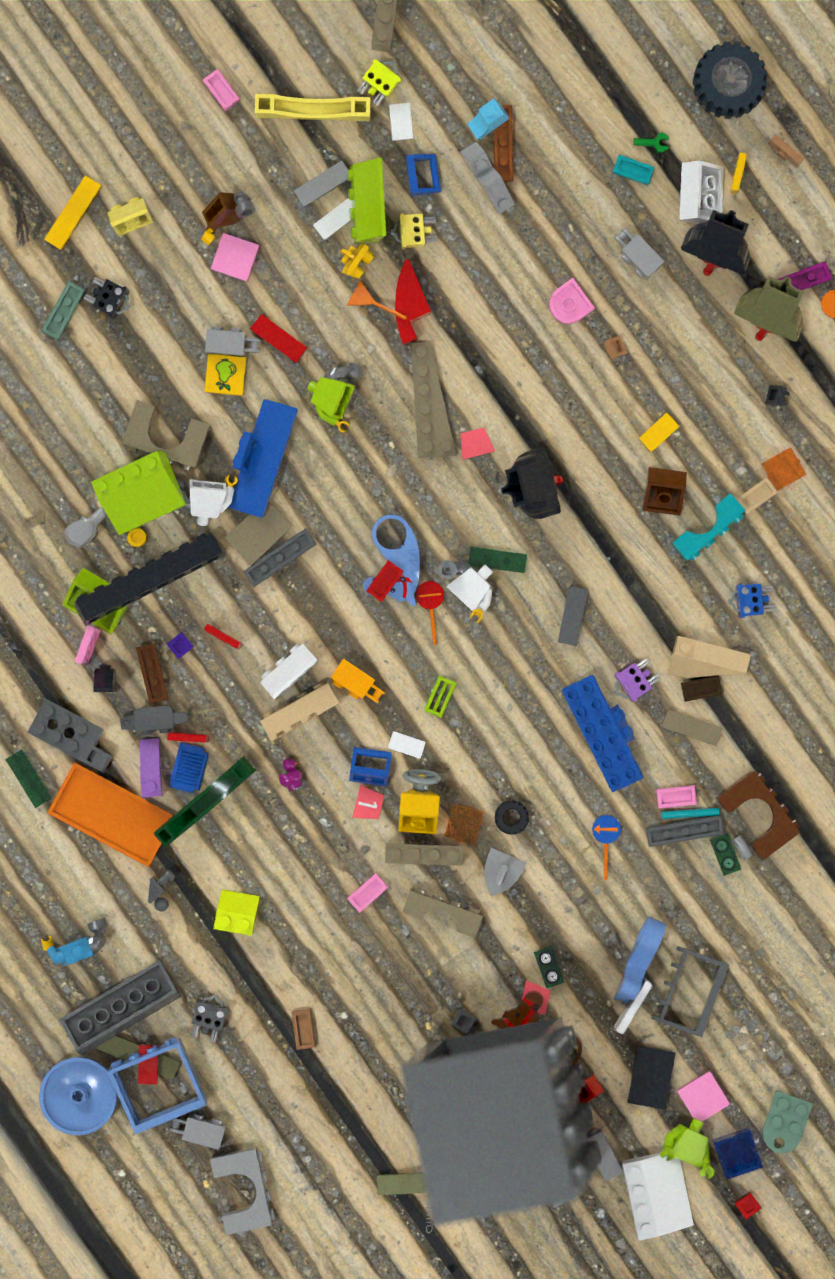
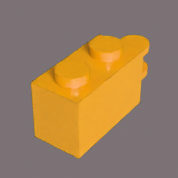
M345 659L341 661L330 677L334 680L332 684L340 689L344 686L350 690L348 694L356 700L359 697L363 699L366 695L378 704L381 695L385 694L384 691L373 685L375 679ZM371 687L376 689L372 696L367 693Z

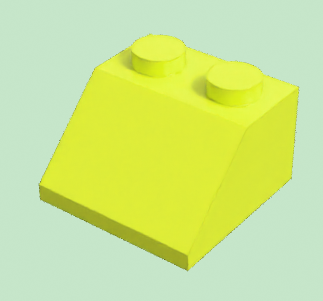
M222 889L214 929L252 936L260 896Z

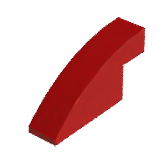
M409 259L405 260L402 266L395 296V311L406 316V319L396 316L398 333L403 346L417 341L411 322L431 314Z

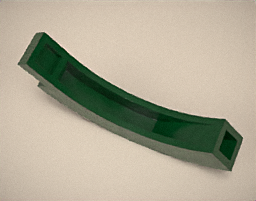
M243 756L153 834L166 848L224 800L256 770Z

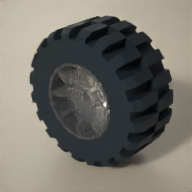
M724 42L722 46L717 44L711 50H707L696 66L692 84L694 85V95L698 97L697 102L700 106L704 105L705 111L708 113L710 111L715 113V117L719 118L721 115L725 116V119H731L733 116L740 118L743 114L750 113L759 104L767 87L766 78L768 76L767 70H764L765 63L763 60H759V54L756 51L754 53L750 51L751 47L748 45L744 48L740 46L741 43L735 42L734 45H730V42Z

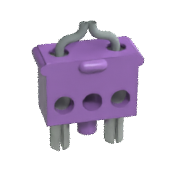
M647 658L638 664L633 663L620 673L616 672L614 674L616 678V690L614 692L617 696L621 695L623 698H629L631 702H635L638 697L652 689L651 685L660 680V677L655 679L658 677L657 674L646 680V677L651 675L648 669L643 672L640 671L649 664V661L646 662ZM630 669L633 670V675L629 673ZM635 677L639 679L638 683L635 682ZM618 683L620 684V686L622 687L627 696H625L621 692H618ZM640 685L644 686L643 691L640 689Z

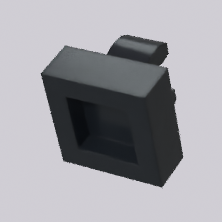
M769 385L765 404L770 406H787L788 403L784 402L785 396H790V393L786 391V387Z

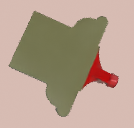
M768 276L762 288H754L745 292L740 297L734 314L750 321L751 324H754L759 329L755 335L757 341H762L766 332L797 341L803 327L802 312L798 305L804 291L793 287L789 277L777 280Z

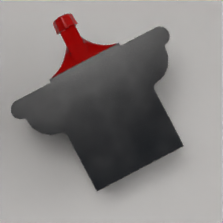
M713 210L707 223H700L688 230L681 245V250L696 256L707 264L703 269L705 276L711 275L713 267L745 274L750 260V251L744 236L749 224L738 220L736 212L733 210H729L727 214Z
M542 446L519 455L512 468L505 470L507 484L501 488V493L509 494L514 508L519 507L527 516L533 519H543L561 513L556 484H561L563 478L559 475L553 476L546 448Z

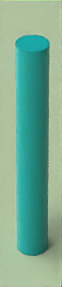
M719 808L661 812V818L718 816Z

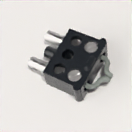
M97 277L94 278L93 283L102 287V289L100 290L95 287L93 294L97 295V298L86 294L84 300L92 303L95 309L107 314L112 320L116 318L117 314H122L124 310H129V297L127 296L129 290L126 286L121 287L108 279L103 281ZM126 299L125 304L127 307H124L121 309V311H119Z

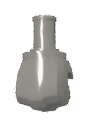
M100 506L89 518L82 516L79 520L67 526L63 531L67 543L77 549L83 548L98 533L96 526L107 517L104 509Z

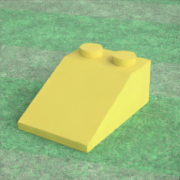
M133 198L128 201L129 204L124 206L116 205L111 208L110 212H107L112 228L118 237L153 223L143 198Z

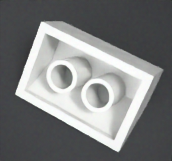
M700 160L682 163L680 220L690 223H707L713 210L722 213L723 166Z
M296 644L289 651L291 653L290 656L286 659L282 657L275 664L277 667L272 672L268 670L261 676L263 680L260 683L275 700L318 662L317 658L304 644L301 646Z

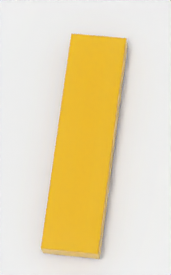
M85 175L44 240L62 250L102 186Z

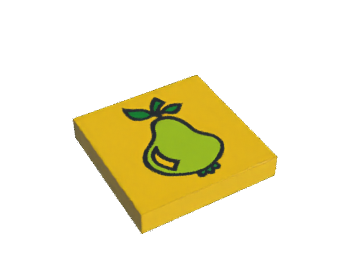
M208 354L204 392L243 396L247 358Z

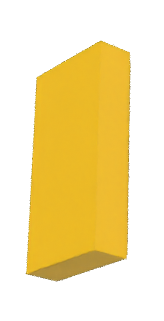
M740 152L738 155L729 193L736 194L739 191L747 158L746 153Z
M665 413L638 439L650 452H653L680 426L668 413Z

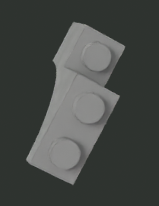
M477 142L460 151L466 165L482 186L498 215L515 205L502 177L492 167L485 151Z

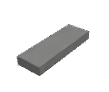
M340 161L294 190V193L305 208L348 181V169L343 161Z

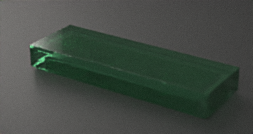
M470 546L468 564L480 568L485 564L490 569L525 574L527 554Z
M23 749L5 759L35 808L52 799V796Z

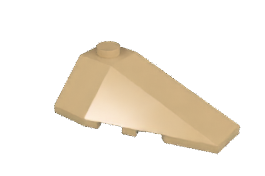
M676 636L667 674L683 678L747 673L751 655L698 640Z

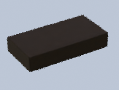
M719 676L681 683L684 702L722 695Z

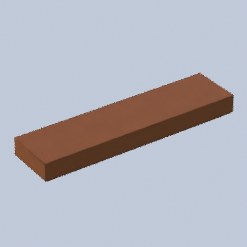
M502 105L510 119L493 130L494 169L502 177L503 182H513L512 105Z

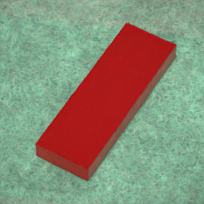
M262 314L250 328L252 332L295 363L299 361L308 349Z

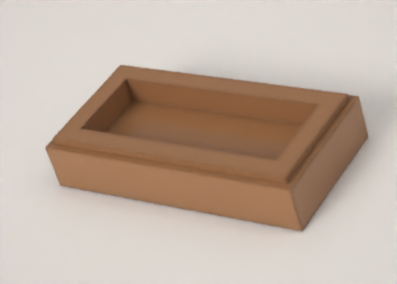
M311 1008L292 1011L296 1049L315 1048Z

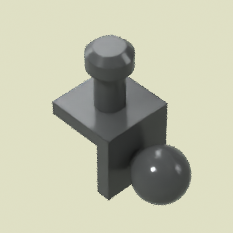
M166 870L165 875L159 880L155 876L150 878L148 903L151 904L155 901L154 907L159 912L167 910L169 906L167 899L159 898V896L166 891L163 885L169 880L175 879V874L171 870Z

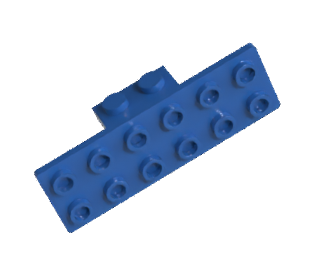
M266 399L263 400L253 433L244 431L243 436L239 440L238 452L233 458L232 468L240 471L229 508L260 518L264 517L298 412L297 408Z
M590 675L563 688L562 692L611 792H615L643 779L644 776L627 744L635 739L633 730L628 725L624 711L619 705L609 707L594 675Z

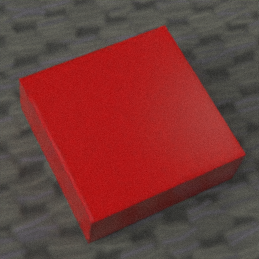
M751 1192L734 1202L745 1219H748L762 1209Z

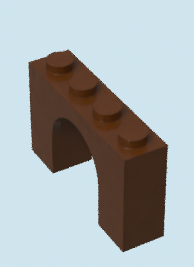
M752 770L718 795L716 799L728 814L750 799H761L769 805L773 814L772 824L764 834L750 843L760 859L765 860L800 834L798 830L800 826L794 818L790 819L786 813L789 811L782 802L780 804L775 799L777 795L771 787L767 788L763 782L766 780L762 774Z

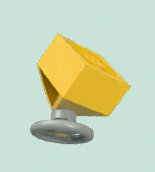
M408 770L402 776L405 781L413 783V789L401 793L398 831L437 834L440 796L428 789L429 785L438 783L441 780V776L430 770Z

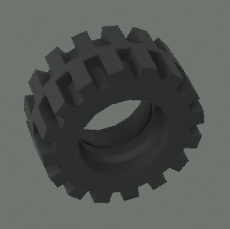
M508 800L497 807L494 819L500 831L505 834L515 835L521 833L526 828L529 822V814L522 803ZM509 809L516 810L520 815L519 822L514 826L507 825L504 821V813Z

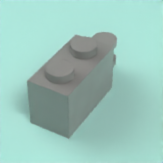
M623 228L618 236H614L615 241L623 248L620 252L622 255L621 259L627 265L631 264L635 268L634 272L641 279L644 277L647 280L665 261L638 234L633 237ZM626 238L630 240L627 245L623 242Z
M212 327V330L207 329L205 353L207 355L244 357L245 352H260L258 350L260 339L246 338V333L242 332V329L239 328L223 331L222 327ZM246 342H251L250 349L245 348Z
M198 1113L189 1115L187 1119L179 1117L172 1119L173 1124L172 1127H169V1130L183 1134L182 1140L220 1149L226 1124H222V1120L216 1118L207 1120L204 1119V1115ZM181 1123L186 1124L184 1130L179 1129Z

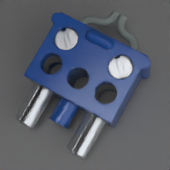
M737 584L735 586L736 591L732 593V598L728 599L729 605H732L734 611L738 612L740 619L745 618V616L762 615L764 612L775 611V608L763 609L775 607L774 604L763 605V602H769V596H762V593L773 592V589H761L773 588L772 585ZM735 594L737 599V609L735 604L732 603V601L735 598Z

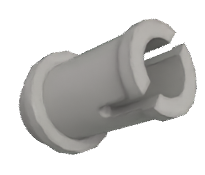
M742 834L731 841L739 851L740 858L746 860L754 854L752 852L753 848L750 849Z

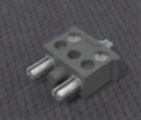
M213 994L212 997H206L203 1000L197 999L195 1002L196 1009L191 1023L194 1024L191 1036H194L196 1030L195 1037H198L201 1026L203 1027L202 1034L208 1035L209 1030L212 1029L210 1041L212 1042L214 1037L213 1042H216L218 1033L222 1031L226 1015L230 1009L224 1006L217 995ZM215 998L216 1001L221 1005L208 1002L206 1000H213Z

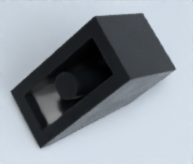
M99 665V669L94 670L93 692H117L116 669H111V665Z

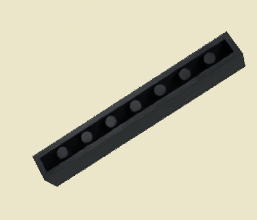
M205 533L201 534L196 538V541L190 544L186 542L180 545L178 550L174 552L170 550L164 553L162 558L158 560L152 559L145 563L144 567L140 569L134 568L128 572V575L122 578L118 576L111 580L110 584L106 586L100 585L93 590L94 592L88 595L86 593L76 598L74 607L84 625L87 626L220 559L222 550L212 533L208 535Z

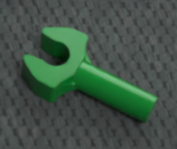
M658 133L654 139L634 138L633 146H651L656 149L657 153H664L669 147L661 146L659 141H668L669 137L664 133Z

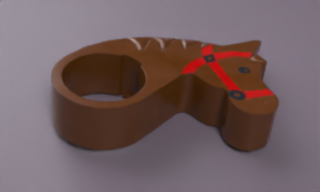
M536 990L529 991L517 1007L505 1010L502 1018L493 1019L491 1023L500 1028H508L538 1022L539 1013L537 1010L542 1006L543 995ZM576 1032L578 1053L571 1060L572 1065L579 1061L583 1050L581 1038Z

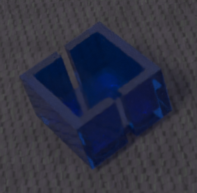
M749 1128L712 1139L726 1180L763 1168Z

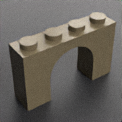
M137 400L122 442L126 446V450L134 453L139 450L144 452V456L155 451L166 452L171 465L175 462L181 464L180 468L191 471L192 468L197 469L211 428L210 424L191 418L182 443L173 449H161L155 446L150 438V426L157 408L154 405Z

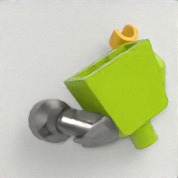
M348 363L345 367L339 368L337 366L332 368L324 377L319 378L318 383L311 381L308 385V391L313 393L311 402L315 405V410L320 419L333 426L337 425L340 432L347 431L341 427L342 423L350 426L349 421L342 420L355 385L338 380L345 378L349 382H358L363 376V369L356 363Z

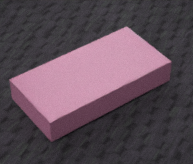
M218 69L202 80L225 112L240 101V98Z
M695 785L656 789L658 809L697 805Z
M375 873L347 899L360 913L389 887Z

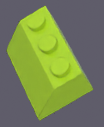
M82 568L72 581L62 605L78 614L74 607L77 597L85 593L88 595L94 592L93 590L100 585L106 586L110 583ZM129 605L93 622V624L112 634Z

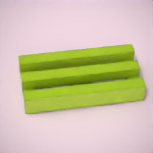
M439 675L424 711L442 718L457 683ZM441 681H444L433 710H431L429 707ZM450 684L451 688L444 701L440 713L436 712V710L439 706V703L442 699V696L446 690L447 685Z

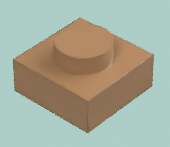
M620 336L603 342L611 360L628 353Z

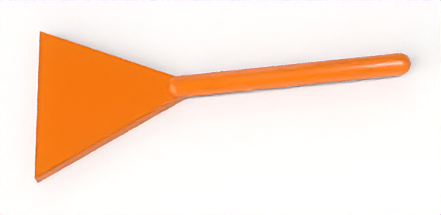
M361 281L347 306L375 305L402 319H406L405 315L374 301Z

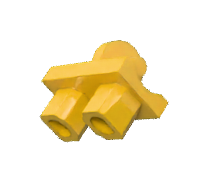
M359 244L357 248L351 245L348 251L342 248L340 252L344 257L341 262L346 265L341 273L360 279L364 270L357 265L361 260L369 264L374 258V255L368 250L369 247L365 244Z

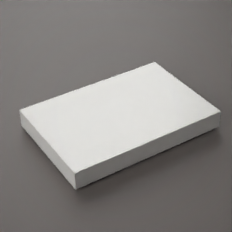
M643 978L641 988L635 1000L630 999L614 1025L617 1032L622 1034L627 1029L652 987L649 980Z

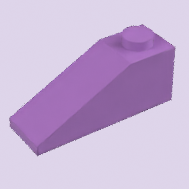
M159 738L140 740L142 797L163 796Z

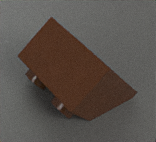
M649 467L642 511L680 516L686 491L687 472Z

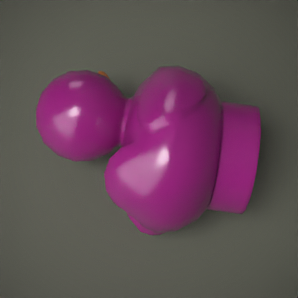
M287 758L283 761V768L289 772L279 775L280 784L283 787H287L289 792L303 785L301 782L302 772L299 769H295L298 762H295L292 758Z

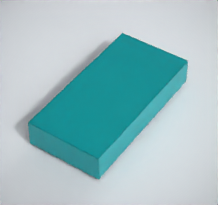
M618 155L612 174L648 186L655 167Z

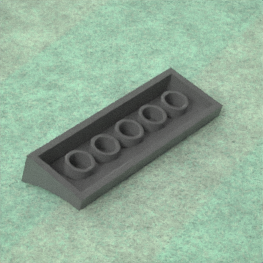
M159 960L59 1020L75 1050L82 1056L179 999L181 995Z

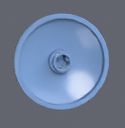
M71 1057L54 1065L45 1075L40 1087L39 1101L45 1118L57 1130L70 1135H85L98 1130L110 1119L116 1107L117 1092L108 1074V1070L101 1063L86 1057Z

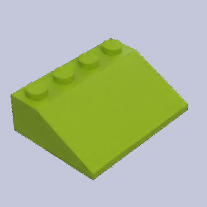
M382 158L353 164L350 170L347 171V179L351 181L348 198L352 200L349 216L350 220H353L350 235L351 239H354V244L377 243L386 236Z
M155 451L91 481L97 499L119 535H123L186 505L166 452Z

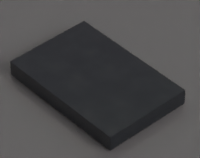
M637 1045L627 1103L666 1109L675 1052Z

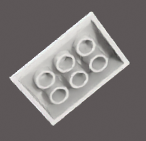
M660 1153L621 1161L639 1241L659 1237L694 1225L681 1162L676 1157L667 1162V1156L662 1158Z

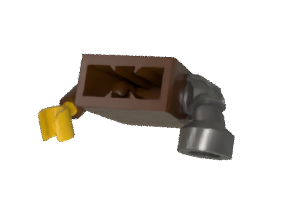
M243 191L236 193L221 192L202 211L207 228L201 239L207 245L214 240L215 236L213 234L217 227L234 225L241 218L248 217L255 212L251 199Z

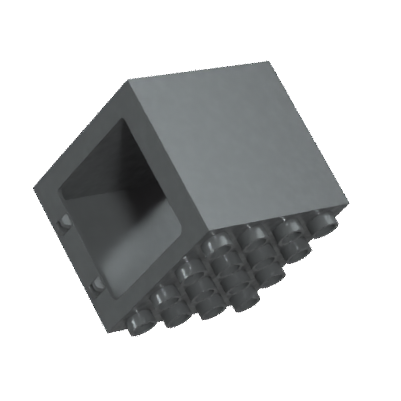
M562 1017L430 1042L400 1067L434 1226L576 1201L583 1188L588 1187V1180L593 1178V1172L597 1171V1164L602 1162L601 1152L597 1140L588 1141L587 1132H589V1126L593 1125L592 1110L589 1102L580 1103L579 1093L581 1092V1087H585L584 1072L581 1064L572 1065L570 1055L572 1054V1049L577 1048L576 1035L572 1025L564 1027Z

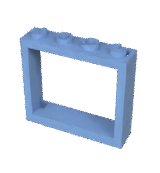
M174 1037L164 1041V1045L159 1047L153 1045V1048L146 1049L147 1053L140 1056V1053L136 1052L123 1062L120 1059L111 1063L108 1074L135 1134L206 1106L208 1102L181 1038L176 1040ZM177 1047L198 1096L139 1120L118 1071Z

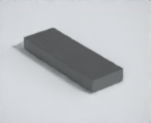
M569 586L558 637L559 643L577 646L588 593L587 589Z

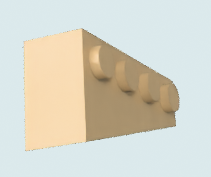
M321 682L313 687V692L309 694L304 692L297 696V701L293 703L288 701L280 706L281 709L274 713L272 710L263 715L264 719L260 722L270 740L274 741L338 705L339 701L329 683L324 685Z

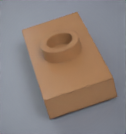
M774 135L768 144L777 151V155L784 161L788 160L796 168L804 160L801 155L777 135Z

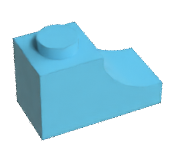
M493 98L478 109V114L468 123V126L477 140H481L510 119L501 103Z

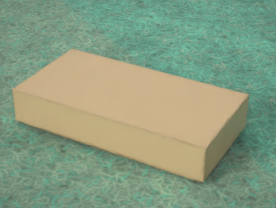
M766 477L736 500L746 510L744 513L748 515L778 492Z

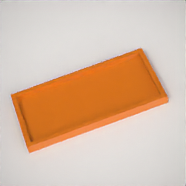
M76 762L72 765L47 812L147 867L151 865L162 844L153 833L174 816L170 812Z

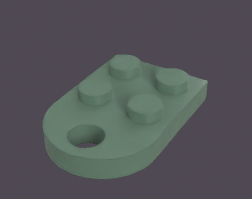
M776 1090L762 1129V1137L765 1144L777 1153H788L794 1150L800 1143L813 1103ZM778 1137L784 1140V1144L780 1148L775 1147L773 1144L774 1140Z

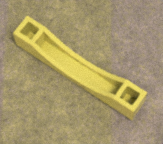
M255 94L256 118L370 121V97L303 99L274 94Z

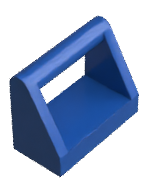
M436 154L406 155L411 197L441 193ZM429 160L433 188H418L415 162Z
M354 747L349 781L387 787L392 752ZM361 755L387 759L386 769L380 770L355 766L356 757Z

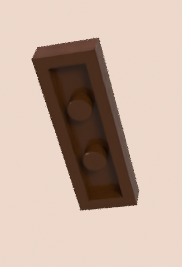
M156 644L136 647L149 704L169 699Z

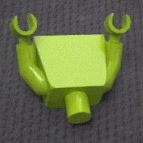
M693 1118L689 1128L679 1124L665 1135L663 1151L660 1152V1157L667 1156V1162L676 1157L698 1168L703 1167L699 1175L704 1177L707 1172L709 1179L714 1176L715 1172L710 1166L708 1137L700 1133L704 1122Z

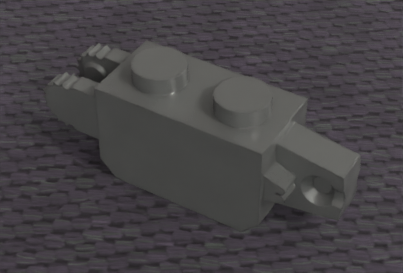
M170 706L138 708L134 715L120 718L122 730H135V732H140L141 735H150L152 730H159L160 733H170L171 729L175 728V724L187 723L189 715L186 712L174 713V709Z

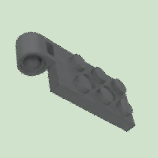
M45 698L27 733L103 773L113 756L96 747L105 729ZM52 719L58 721V727L55 730H51L49 727V722ZM73 728L75 734L72 738L68 739L65 735L66 730Z

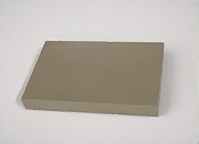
M268 501L263 518L249 514L225 539L252 566L293 526Z

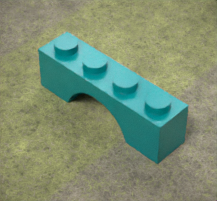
M731 493L714 507L716 522L709 532L694 534L686 531L671 544L685 561L696 559L700 555L699 550L705 547L707 549L715 542L713 539L718 534L722 536L729 530V524L732 522L736 524L744 517L742 513L746 510Z

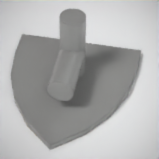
M491 848L485 863L484 874L490 895L493 896L509 889L521 876L526 862Z

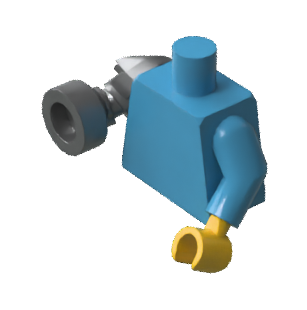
M104 917L87 924L89 930L95 933L93 937L89 935L55 948L52 937L48 936V941L41 939L43 950L47 951L54 964H61L62 966L70 965L95 955L105 945L106 936L104 934L106 933L105 928L108 925L106 918Z

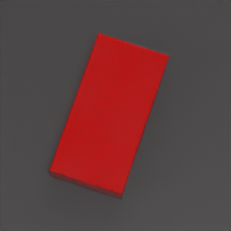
M387 560L366 589V592L382 603L404 571Z
M139 1045L140 1056L147 1053L146 1049L153 1048L154 1046ZM159 1055L138 1063V1084H158Z

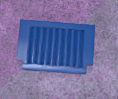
M180 742L169 787L193 793L194 790H200L209 753L204 752L205 748Z

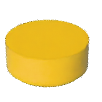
M136 528L128 533L127 539L133 547H142L147 541V535L142 529Z

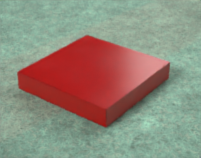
M207 624L204 628V631L237 650L243 645V643L210 624Z
M171 732L167 733V740L209 743V736Z

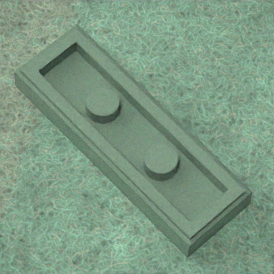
M68 281L41 331L59 341L86 290Z

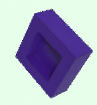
M182 632L167 643L178 659L194 648Z

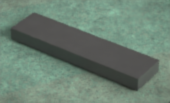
M305 528L244 570L243 573L252 586L256 587L317 544Z
M722 815L645 828L649 847L725 834Z

